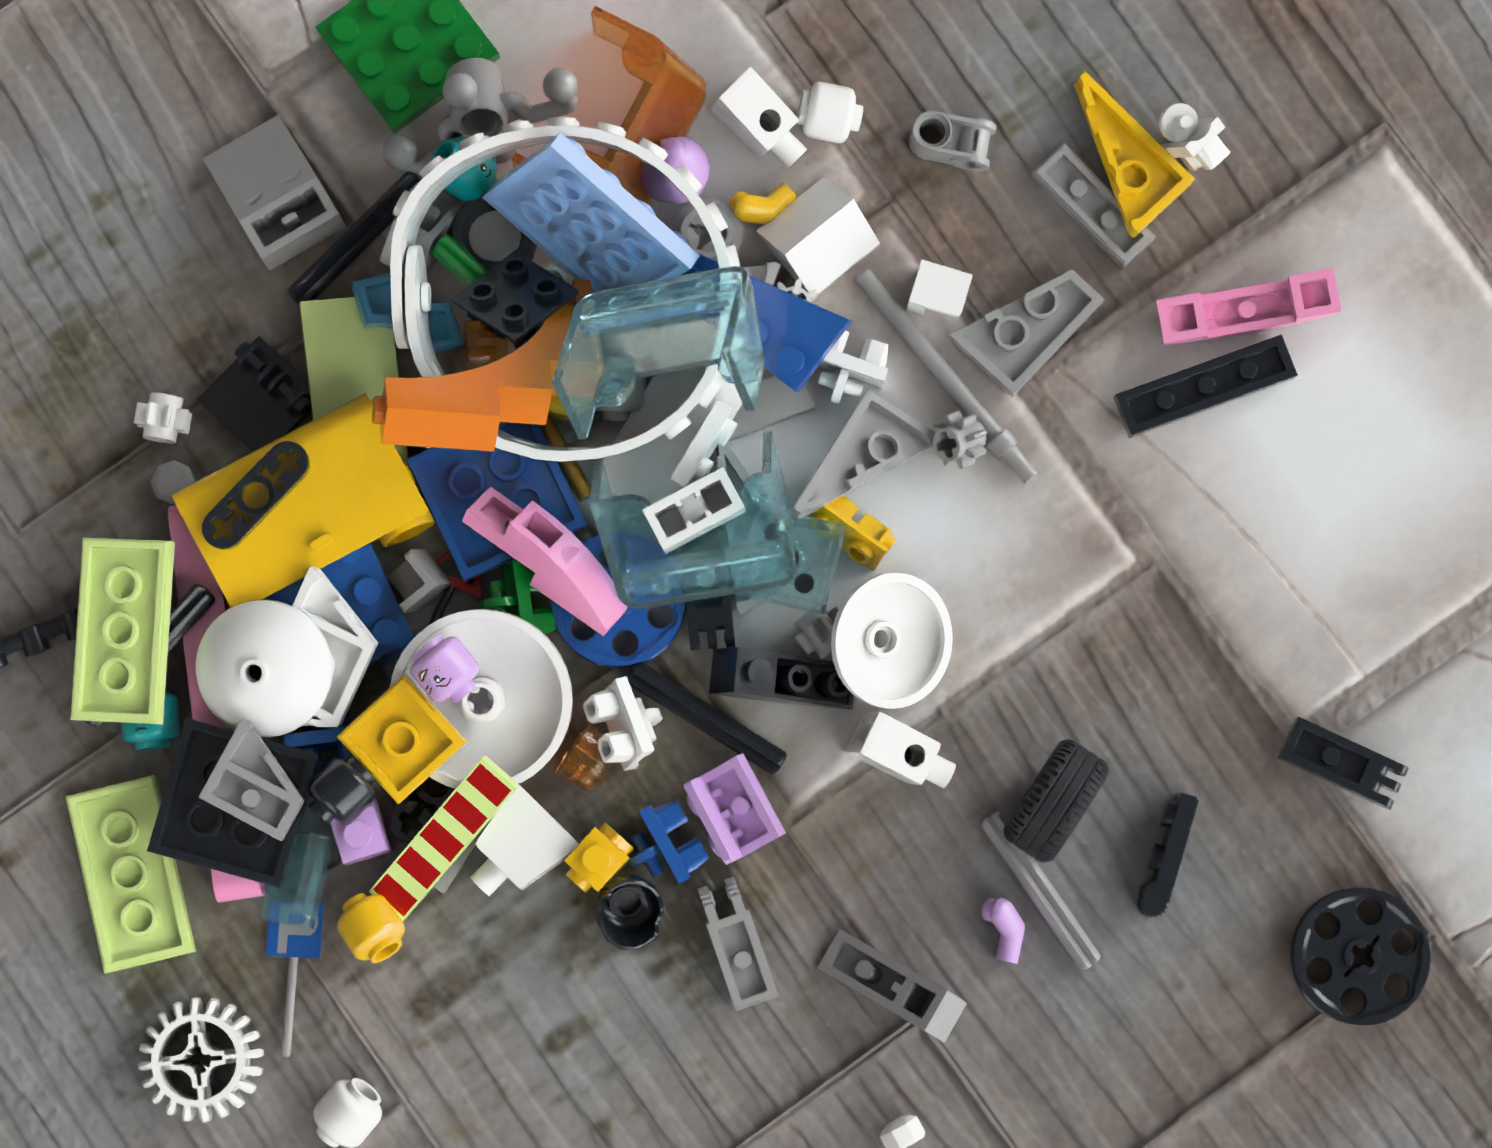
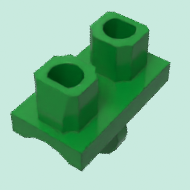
M516 559L511 560L510 564L501 566L502 581L489 583L491 598L479 601V609L498 610L518 616L534 625L543 634L555 631V618L551 607L532 609L530 593H540V591L530 585L535 573Z

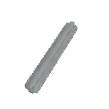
M995 812L983 820L981 823L982 828L1077 967L1081 970L1088 969L1099 961V952L1035 859L1007 841L1003 829L1008 820L1002 812Z

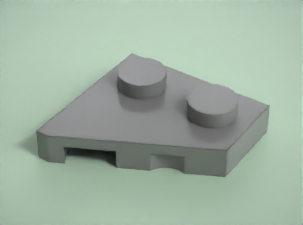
M241 719L199 795V798L280 841L284 840L305 801L255 728L244 719Z

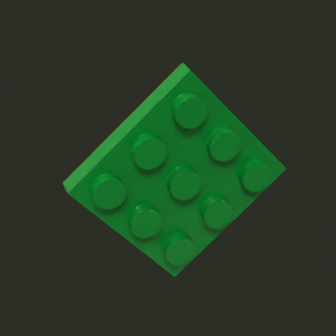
M352 0L315 26L318 34L394 134L444 99L442 93L443 84L447 72L453 65L469 58H484L493 63L500 59L499 52L459 0Z

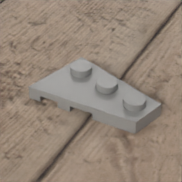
M1071 269L1031 290L1010 304L984 315L983 318L974 323L957 329L948 335V339L1013 398L1103 303L1104 298Z

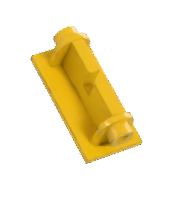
M845 496L802 518L811 526L816 534L823 538H829L844 549L852 560L866 565L873 571H875L884 555L888 553L897 540L890 535L892 532L890 528H887L868 513L864 515L858 524L853 521L852 517L859 507Z

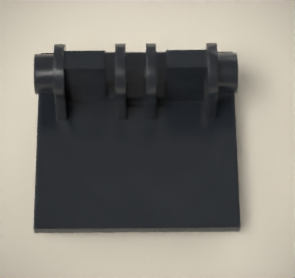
M513 251L453 297L451 301L465 310L468 318L473 321H480L486 326L488 331L495 333L500 339L508 338L509 341L514 343L515 348L518 349L537 333L536 327L577 296L579 290L519 252Z
M260 336L251 344L247 341L242 343L234 353L238 358L197 399L252 452L286 435L311 410L308 381Z

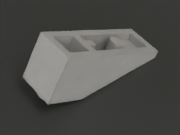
M841 929L837 932L817 969L944 1043L967 1004L950 991Z

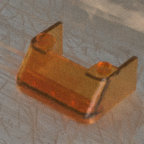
M594 6L591 12L594 35L622 48V62L625 69L632 76L644 81L620 126L626 131L625 138L639 144L642 137L661 147L659 141L662 139L688 136L706 101V84L702 76L655 35ZM610 148L604 157L584 149L586 155L600 168L613 173L619 179L621 186L635 199L641 200L649 206L651 205L653 198L647 195L641 182L642 161ZM515 152L511 160L513 168L524 161L526 157Z

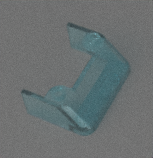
M730 266L597 291L582 298L574 307L552 381L578 439L588 438L596 408L616 407L624 403L632 393L637 378L718 364V371L722 380L735 385L745 410H755L765 366V358L754 288L747 271L739 266Z
M772 431L763 433L762 472L750 475L742 485L741 498L746 512L667 554L662 549L642 509L652 505L650 501L635 494L614 497L603 460L594 462L589 504L617 596L623 604L634 609H646L775 588L791 581L795 574V549L787 488Z

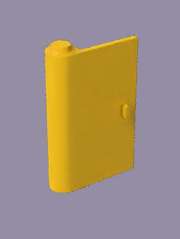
M366 393L172 494V498L231 608L245 602L263 600L305 578L309 567L316 566L322 569L429 512L395 446L381 443L380 424L372 423L373 399L369 400ZM283 441L295 442L302 446L310 460V468L305 478L237 547L230 550H220L210 545L202 533V523L206 515L273 446ZM282 452L277 457L281 465L273 475L267 467L262 470L260 475L267 477L275 485L277 491H280L285 484L278 481L277 478L286 470L291 471L293 474L296 473L300 468L296 463L300 455L294 452L289 456ZM252 483L244 490L243 500L252 509L262 508L269 500V490L262 483ZM235 500L228 505V508L235 511L234 515L227 521L218 518L213 523L217 529L213 535L216 540L222 536L229 540L233 538L235 533L231 527L239 517L244 520L245 524H248L253 518L245 514L237 506Z

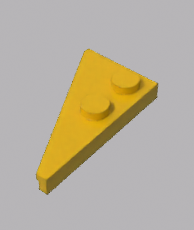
M1085 71L1074 84L1127 231L1134 238L1192 184L1195 178Z

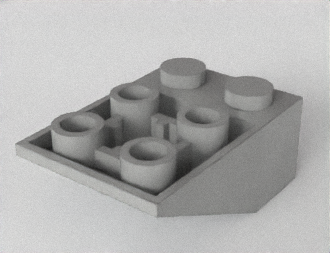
M279 114L203 158L239 223L269 271L346 227Z

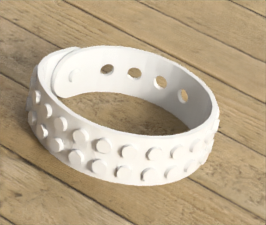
M571 117L548 118L549 126L533 127V124H529V120L506 124L502 126L503 133L488 137V135L484 136L483 132L459 142L458 145L461 150L450 157L442 159L439 155L430 161L419 172L423 177L411 193L405 190L394 208L393 215L397 216V221L392 236L390 257L391 309L395 342L399 349H411L414 363L422 377L445 375L436 358L430 337L428 311L431 310V286L427 282L424 251L421 245H415L419 227L429 207L442 190L472 167L506 152L546 144L561 132L566 138L573 139L578 143L603 146L637 158L671 181L691 202L709 232L721 273L722 305L719 333L711 361L704 376L690 397L678 410L655 427L621 441L579 447L543 445L512 436L498 429L495 447L538 460L562 462L598 459L632 450L654 440L662 434H665L671 440L693 423L687 415L698 404L705 408L708 407L722 384L715 380L721 366L730 367L732 364L738 340L730 337L733 319L742 320L743 293L734 291L733 274L742 273L736 246L726 247L721 231L728 228L715 202L706 206L696 192L702 185L683 164L675 170L664 161L668 155L664 149L642 137L639 144L626 139L624 128L597 121L596 128L579 126V121Z

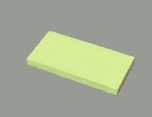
M355 297L300 302L312 421L364 393L367 394L369 400L374 399V396H382L385 377L399 378L393 330L378 326L364 328ZM394 445L404 465H408L407 446Z
M83 538L70 720L163 724L175 542Z
M151 775L66 796L104 974L196 952L176 859L147 851L162 801L157 776Z

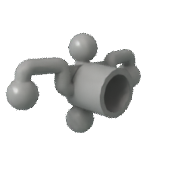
M484 58L461 60L449 69L443 84L442 93L445 101L448 103L450 115L443 118L438 124L437 133L439 138L443 142L446 139L458 136L469 138L482 132L484 136L492 137L503 133V125L518 119L523 121L529 120V123H537L548 120V118L567 115L573 112L578 105L576 94L578 89L577 79L568 69H552L543 80L544 93L551 101L530 105L522 94L515 91H504L500 68L492 61ZM393 135L386 140L382 154L386 163L392 168L402 169L404 172L411 171L418 176L420 175L419 172L430 162L436 147L417 157L418 149L410 137ZM516 150L495 156L497 164L508 162L513 158Z

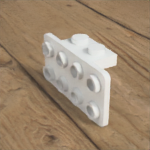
M691 330L680 332L644 391L642 407L640 410L630 414L614 442L643 433L660 424L678 410L690 397L704 376L711 361L715 345ZM735 357L730 367L722 365L715 379L722 386L708 407L705 408L698 404L687 415L693 423L671 440L665 434H662L654 440L632 450L604 457L595 472V481L642 511V509L707 476L714 464L709 458L716 446L720 444L724 447L737 427V423L733 419L757 381L758 374L756 370Z

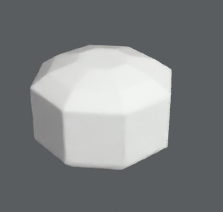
M905 1115L889 1122L881 1130L879 1137L885 1148H906L923 1138L925 1131L917 1116Z

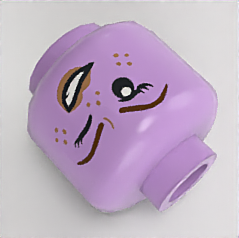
M439 634L411 656L415 663L412 665L410 673L433 702L440 703L450 697L454 704H456L476 688L471 679L478 674L479 664L457 637L451 636L444 639Z

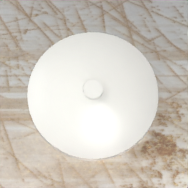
M472 609L460 611L428 625L410 641L402 652L395 666L390 687L403 675L407 674L426 695L410 673L411 667L415 663L411 656L439 634L444 639L451 636L457 637L479 664L478 674L471 679L476 688L456 704H454L450 697L440 703L430 700L468 742L429 777L443 785L456 789L485 755L518 784L532 777L548 763L559 749L568 730L572 714L571 680L567 667L557 648L545 634L531 623L518 616L498 610Z

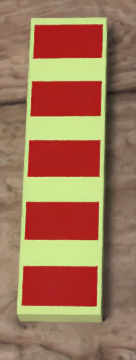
M486 755L482 757L369 892L372 895H382L394 908L401 920L404 921L520 785Z

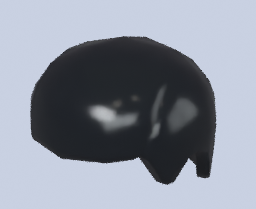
M639 875L619 876L600 890L595 903V919L607 942L621 950H639L658 937L664 905L659 891L652 882Z

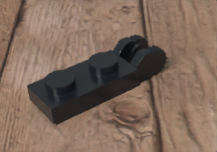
M1177 793L1174 801L1167 799L1160 819V825L1166 827L1162 845L1157 843L1153 845L1147 869L1154 871L1152 880L1140 886L1138 893L1140 897L1137 899L1138 904H1136L1141 914H1145L1146 917L1148 915L1149 917L1161 916L1162 913H1165V909L1168 908L1166 904L1169 903L1173 887L1175 886L1199 802L1195 796Z

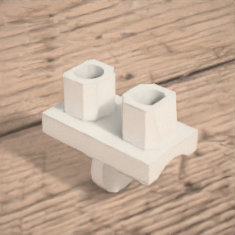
M1183 103L1172 104L1161 113L1159 120L1160 131L1166 139L1172 141L1161 146L1173 158H1180L1189 171H1196L1201 167L1205 170H1212L1230 154V151L1217 136L1225 128L1218 117L1198 119L1195 110Z
M845 330L818 366L819 368L839 374L838 377L822 371L818 384L834 389L831 402L839 404L843 392L860 398L864 385L850 381L848 377L881 389L883 388L889 369L885 367L888 354L887 344L866 338L860 358L843 353L849 336V332Z
M627 677L614 679L605 690L591 695L583 703L587 720L592 724L606 721L610 733L604 734L598 740V749L603 762H621L624 771L636 769L639 766L638 762L654 751L652 742L657 738L652 727L661 722L663 719L659 708L645 709L642 699L634 697Z

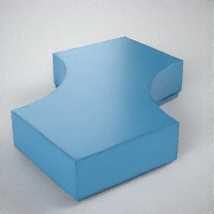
M390 273L354 281L351 287L364 328L378 326L393 330ZM431 302V310L428 311L430 337L435 355L462 348L464 343L451 302Z

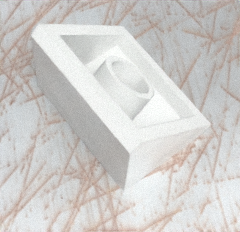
M825 177L801 194L774 220L764 224L756 231V234L795 280L801 279V288L807 293L816 289L818 294H820L880 245L855 200Z

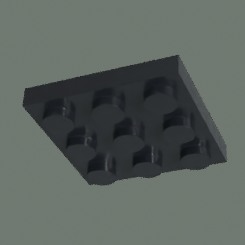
M186 718L147 851L283 888L309 799L307 784L316 775L321 755L262 739L305 800L284 840L280 841L199 798L235 731Z

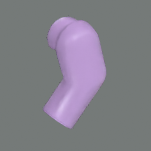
M989 898L982 905L981 915L985 921L992 922L1001 934L995 959L1018 964L1025 923L1010 901L1005 898H999L998 900L996 898Z

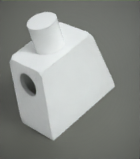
M751 67L718 98L710 109V112L760 159L771 150L789 168L807 150L789 131L799 121L797 117ZM759 120L768 122L771 125L772 132L765 131L760 126Z
M880 711L862 712L843 751L906 783L922 785L926 779L945 788L951 780L956 764L937 755L941 746L939 742ZM910 748L911 759L906 763L904 754L906 749Z
M519 786L494 815L476 841L475 845L488 859L470 878L488 896L507 878L519 889L524 890L563 862L579 843L522 786Z

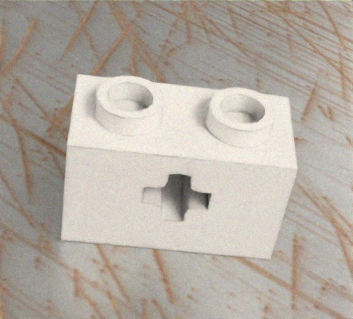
M724 467L642 509L665 554L746 512Z

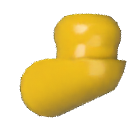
M782 182L766 197L747 194L744 191L736 192L729 200V207L734 210V216L740 221L764 225L774 220L797 197L790 187Z

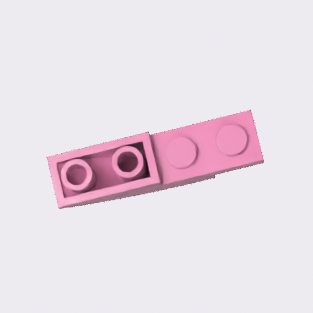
M490 487L467 509L462 520L463 523L535 573L530 583L532 587L602 636L626 612L628 605L603 566L570 530L533 500L525 509H522Z

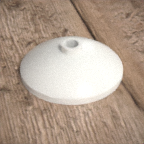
M903 573L878 574L857 585L842 602L832 629L831 650L839 678L856 698L875 707L886 709L903 708L927 696L936 687L945 673L952 650L950 617L945 604L937 592L923 580ZM878 632L879 641L874 645V635Z
M254 600L228 609L212 622L202 637L198 648L196 677L205 703L221 722L236 730L241 719H244L252 724L260 737H274L287 734L303 726L322 707L331 686L332 659L329 646L321 630L306 614L291 605L279 601ZM252 664L261 668L262 677L260 680H254L250 676L249 668Z

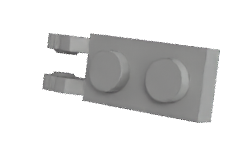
M733 876L724 879L726 883L724 887L728 899L732 901L736 912L732 916L719 920L715 910L716 903L712 891L708 890L707 886L699 888L698 892L709 924H706L735 1011H739L779 997L752 916L749 910H745Z

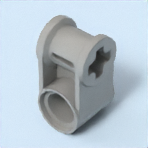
M926 111L921 113L915 120L909 135V147L913 154L923 160L950 164L969 171H987L990 166V161L987 159L990 137L996 133L997 126L995 123L982 118ZM925 127L936 129L941 136V141L936 144H929L921 138L919 131ZM973 138H975L974 149L972 150Z

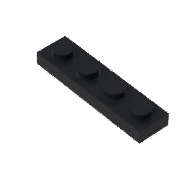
M1281 334L1115 394L1113 398L1130 439L1295 379L1298 374Z

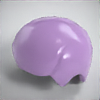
M677 136L660 140L661 148L668 154L664 161L675 170L683 164L701 183L702 187L696 192L699 196L707 183L711 170L710 162L702 145L688 136ZM642 162L641 182L648 196L658 202L669 204L689 201L671 181Z

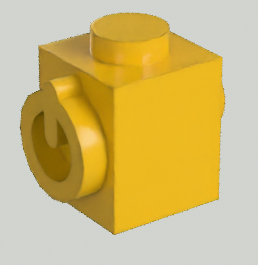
M605 822L599 829L594 827L564 860L571 867L566 875L585 893L591 886L597 892H600L628 863V860H630L628 855L634 848Z

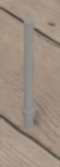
M870 269L862 273L856 279V282L968 416L976 415V420L987 431L986 438L990 442L987 447L998 460L1003 458L1024 484L1033 479L1038 472L1016 447L1019 444L1016 438L1008 429L1002 430Z

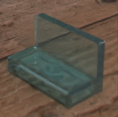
M310 833V835L298 834L283 888L267 885L261 912L263 920L315 930L333 840L329 836Z

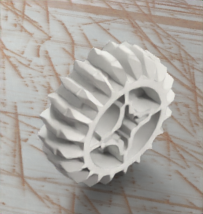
M195 997L191 998L189 1013L182 1002H176L173 1004L176 1019L165 1011L160 1012L157 1017L164 1029L162 1030L155 1026H148L146 1029V1033L154 1038L156 1042L155 1044H140L139 1050L143 1053L152 1054L151 1061L138 1063V1069L142 1071L152 1069L154 1077L145 1079L142 1085L144 1088L154 1087L155 1085L159 1086L160 1090L152 1097L154 1104L164 1101L167 1097L171 1099L166 1107L168 1115H174L183 1105L182 1117L184 1121H192L198 1108L201 1121L209 1122L213 1115L212 1106H214L217 1114L224 1118L230 1114L226 1100H229L237 1108L245 1104L244 1098L238 1092L239 1089L247 1093L255 1092L257 1087L254 1083L247 1080L246 1077L247 1074L251 1076L262 1075L263 1068L250 1065V1058L264 1056V1050L260 1048L250 1050L248 1042L257 1040L260 1034L258 1031L243 1034L242 1029L249 1024L250 1018L245 1015L233 1022L232 1018L237 1008L235 1005L228 1004L222 1013L219 1014L220 1000L218 998H211L207 1003L206 1011H204L201 998ZM205 1021L223 1029L232 1040L235 1049H220L216 1047L211 1041L210 1031H206ZM191 1023L192 1033L188 1034L186 1049L179 1055L167 1056L172 1038L181 1028ZM198 1047H201L202 1054L222 1056V1059L211 1061L208 1065H203L206 1069L205 1072H202L201 1066L198 1064L193 1065L192 1062H180L183 1059L192 1058V1055L199 1054L196 1050ZM236 1063L235 1072L229 1084L220 1093L212 1097L211 1085H214V1074L217 1068L223 1064ZM168 1070H182L186 1072L191 1078L192 1087L197 1090V1097L191 1096L178 1088L171 1079Z

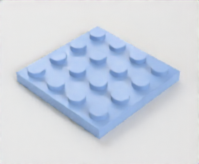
M561 132L493 183L482 197L575 279L590 280L592 294L609 308H612L614 297L618 295H623L629 304L635 303L690 270L700 257L690 247L688 240L682 234L669 229L656 217L654 210L648 204L635 199L621 186L619 179L613 173L600 168L586 155L584 148L578 142L566 138Z

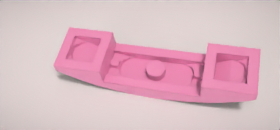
M1333 268L1288 276L1287 280L1201 295L1198 292L1156 300L1164 345L1246 335L1341 313Z

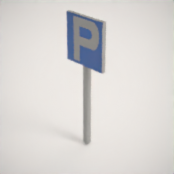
M270 901L266 956L289 957L282 1056L284 1058H288L291 1055L298 958L321 959L325 904Z

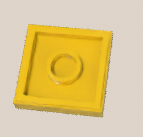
M407 674L403 675L337 736L397 804H400L468 742Z

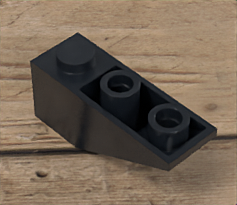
M743 647L713 649L709 694L848 710L853 708L854 695L842 683L833 661Z

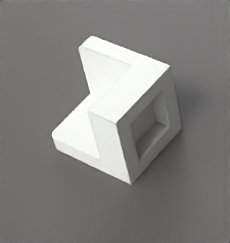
M921 260L906 311L924 315L926 308L953 317H959L962 313L973 275Z

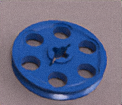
M622 532L606 533L584 541L582 544L593 554L599 563V553L605 546L615 544L624 550L625 559L619 567L612 569L603 566V568L618 589H622L625 578L629 576L625 586L626 599L631 601V604L604 636L595 632L592 638L581 641L576 639L571 633V625L576 617L551 600L555 624L562 638L579 656L604 667L627 668L633 667L640 662H648L661 654L671 644L678 634L684 619L686 609L685 587L677 565L668 553L665 554L659 545L636 534ZM650 560L660 561L666 567V576L658 584H648L641 577L640 571L642 566ZM656 604H665L673 611V620L665 628H655L648 622V611ZM622 632H630L638 639L636 652L627 657L618 655L612 647L615 636Z

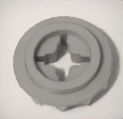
M701 199L706 206L715 202L728 228L721 231L726 247L735 245L737 252H739L742 241V226L740 220L734 216V210L721 201ZM689 203L677 214L672 230L682 234L694 251L718 261L712 241L707 242L706 246L699 250L700 235L695 232V229L705 230L706 227L694 206Z

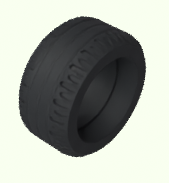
M1070 739L1061 740L1005 825L1003 832L1007 841L1014 844L1020 850L1025 851L1031 857H1035L1037 861L1042 863L1052 861L1109 774L1108 764L1091 751L1089 752L1083 746L1078 745L1077 742Z

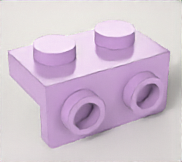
M743 753L684 784V789L687 792V803L691 811L700 817L709 834L708 841L710 847L717 856L722 858L726 865L786 834Z

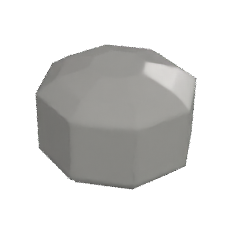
M172 460L159 465L150 482L159 500L170 505H176L172 494L197 480L189 466Z

